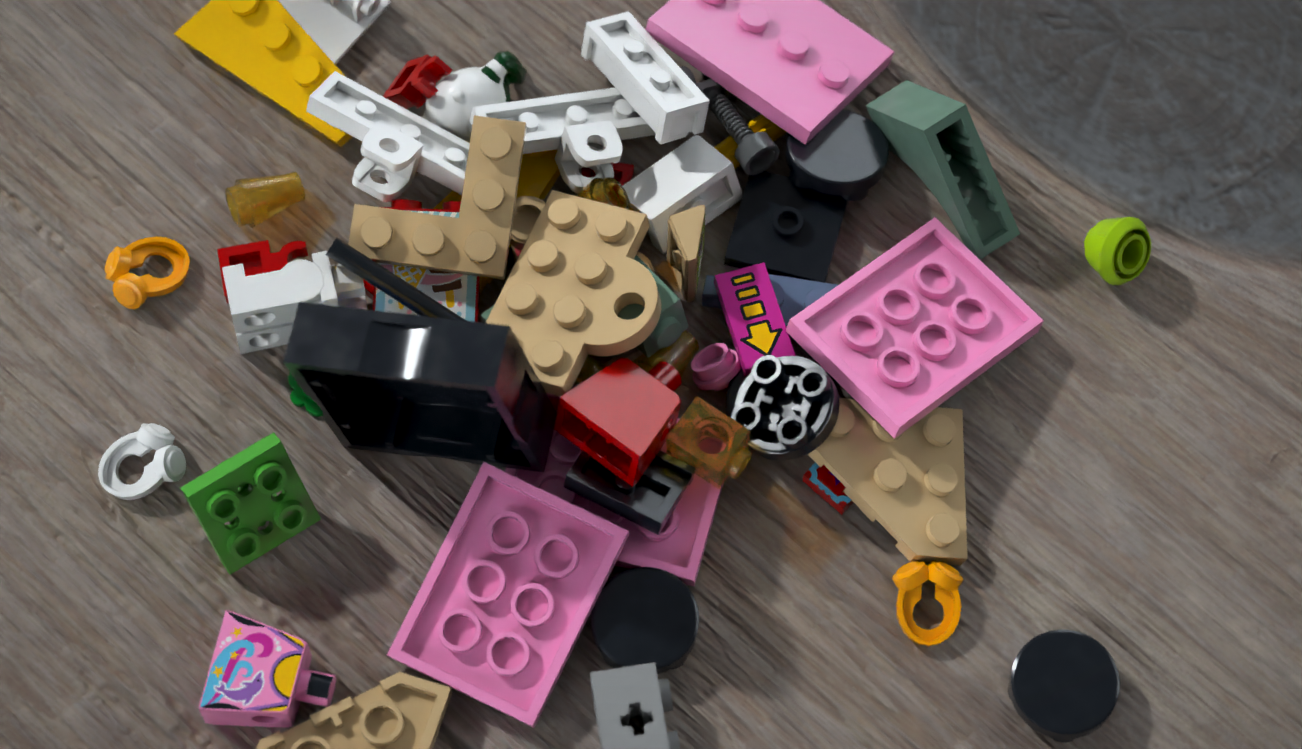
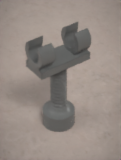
M681 66L682 71L710 100L708 107L737 143L738 147L735 150L734 157L748 175H756L768 169L777 160L780 153L778 146L766 132L754 133L730 102V100L737 99L735 95L705 74H703L705 81L696 83L692 71L686 66Z

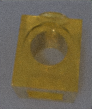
M696 396L666 437V453L695 467L696 475L720 489L728 476L737 479L752 456V452L748 450L750 430ZM714 437L722 440L726 444V448L720 453L708 454L702 451L698 445L704 439Z

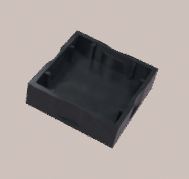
M299 302L283 363L305 394L312 398L321 408L324 416L323 419L344 448L408 456L438 457L480 465L486 462L497 467L537 472L545 471L557 412L510 326Z

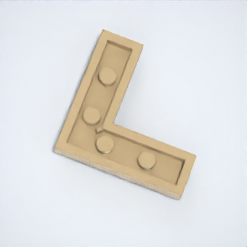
M474 115L459 218L354 204L348 245L377 263L504 280L527 129L526 122Z

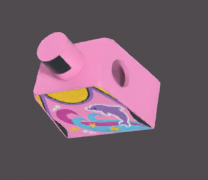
M226 610L198 708L205 723L289 728L295 723L300 702L324 707L330 706L335 690L336 675L309 670L312 655L308 643L303 639Z

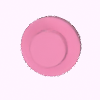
M715 343L705 347L695 355L691 362V368L694 371L692 378L701 390L719 391L727 388L730 381L741 369L737 352L729 349L724 343Z

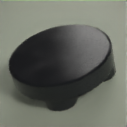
M843 109L806 145L792 135H788L785 154L790 169V181L799 188H811L830 195H840L848 201H860L868 195L869 189L878 183L884 175L889 155L887 139L882 130L870 119L856 112Z
M765 355L755 361L751 373L744 380L737 393L734 410L731 415L732 425L739 432L742 439L756 453L763 457L781 461L800 458L818 448L832 432L839 414V394L830 376L814 361L800 356L777 358L774 355Z
M652 567L632 568L617 574L604 585L591 613L592 634L604 661L612 668L655 662L657 674L682 666L694 647L699 631L698 606L690 589L675 575Z
M1052 630L1034 637L1020 650L1010 672L1008 694L1017 713L1027 725L1045 736L1052 737L1057 742L1067 743L1094 732L1107 721L1119 697L1120 678L1112 656L1097 640L1078 631Z

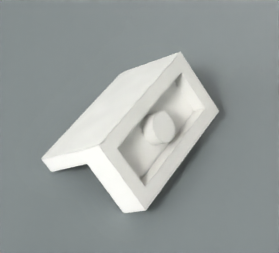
M699 135L691 137L618 190L621 199L634 211L647 215L650 224L647 232L651 243L663 255L667 253L669 216L699 205H705L706 225L743 197L733 163Z

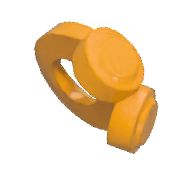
M158 236L139 239L125 248L116 246L106 260L105 276L107 280L114 282L112 291L117 301L128 309H137L145 303L148 297L163 296L179 288L188 276L190 259L185 248L175 240ZM153 255L165 257L170 261L173 272L165 278H156L150 274L138 276L129 272L131 269L142 267L145 259Z
M914 561L900 567L892 576V580L898 588L896 616L903 633L911 641L920 645L932 646L942 643L954 633L959 622L961 600L958 589L964 580L954 567L944 562L932 561L927 565L924 561ZM928 579L935 584V600L941 604L944 611L943 620L940 625L929 630L919 627L913 620L912 614L914 606L922 599V584Z

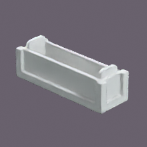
M629 11L586 22L581 55L585 60L591 59L596 67L599 68L656 133L655 139L660 145L684 138L689 132H693L694 135L703 133L710 100Z

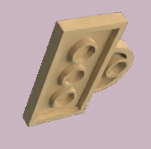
M554 190L551 191L486 321L489 324L511 327L546 393L561 397L571 390L588 354L612 356L627 352L645 341L655 329L661 314L660 294L650 271L643 264L634 260L650 227L646 214ZM640 304L645 307L641 315L634 319L625 320L618 317L619 312L627 305Z

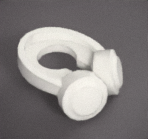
M143 423L139 431L121 437L106 450L99 464L98 477L102 487L110 494L123 500H135L149 495L163 482L181 480L186 471L185 456L180 448L173 445L175 437L168 429L153 423ZM151 450H156L153 461L144 467L143 475L136 483L131 485L124 484L120 480L118 474L119 466L126 457L130 455L142 457Z

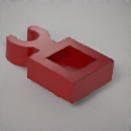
M425 55L407 61L383 97L405 109L414 106L419 108L426 103L427 99L437 93L436 83L442 77L449 75L452 72V68L438 56L430 57Z
M268 240L217 249L227 304L229 301L222 267L243 263L245 276L281 270L294 259L308 256L306 242H289L279 252L271 253Z

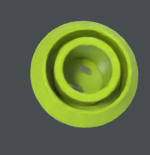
M1135 217L1104 219L1087 233L1084 241L1085 257L1090 266L1105 282L1112 285H1123L1139 276L1146 267L1151 254V238L1145 224L1140 219Z

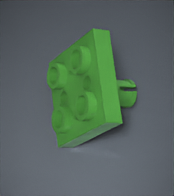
M274 432L181 487L185 498L229 575L321 520L287 451ZM265 521H269V525L265 529L258 530V527L266 524Z

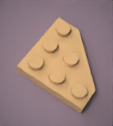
M839 398V414L832 432L818 448L808 455L820 468L825 465L846 487L843 492L872 522L877 520L898 542L895 546L909 561H924L925 563L937 561L961 566L968 559L963 410L937 407L894 439L855 399Z
M398 672L381 680L380 685L352 699L349 696L310 715L309 720L282 733L277 731L259 740L256 749H433L452 696L451 687Z

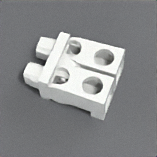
M327 251L313 253V262L294 260L287 263L281 270L245 276L243 263L222 267L240 354L287 345L299 302L367 310L363 279L339 263L330 265L329 257L326 256Z

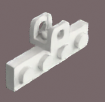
M336 71L309 96L306 112L362 141L360 152L364 158L354 171L352 184L355 187L383 202H390L397 199L413 183L415 173L418 172L462 196L469 142ZM371 177H382L386 179L388 183H376L371 179Z
M615 87L473 107L470 117L471 125L473 124L474 115L526 122L527 129L523 154L557 149L555 156L556 164L564 182L575 193L609 189L614 179V170L611 163H618L623 151L621 140L656 135ZM582 167L591 168L596 173V176L592 178L585 177L580 174L578 169Z

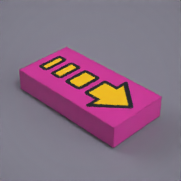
M765 262L714 276V285L744 376L751 373L753 364L762 356L774 355L777 358L796 356L789 334L786 332V325Z

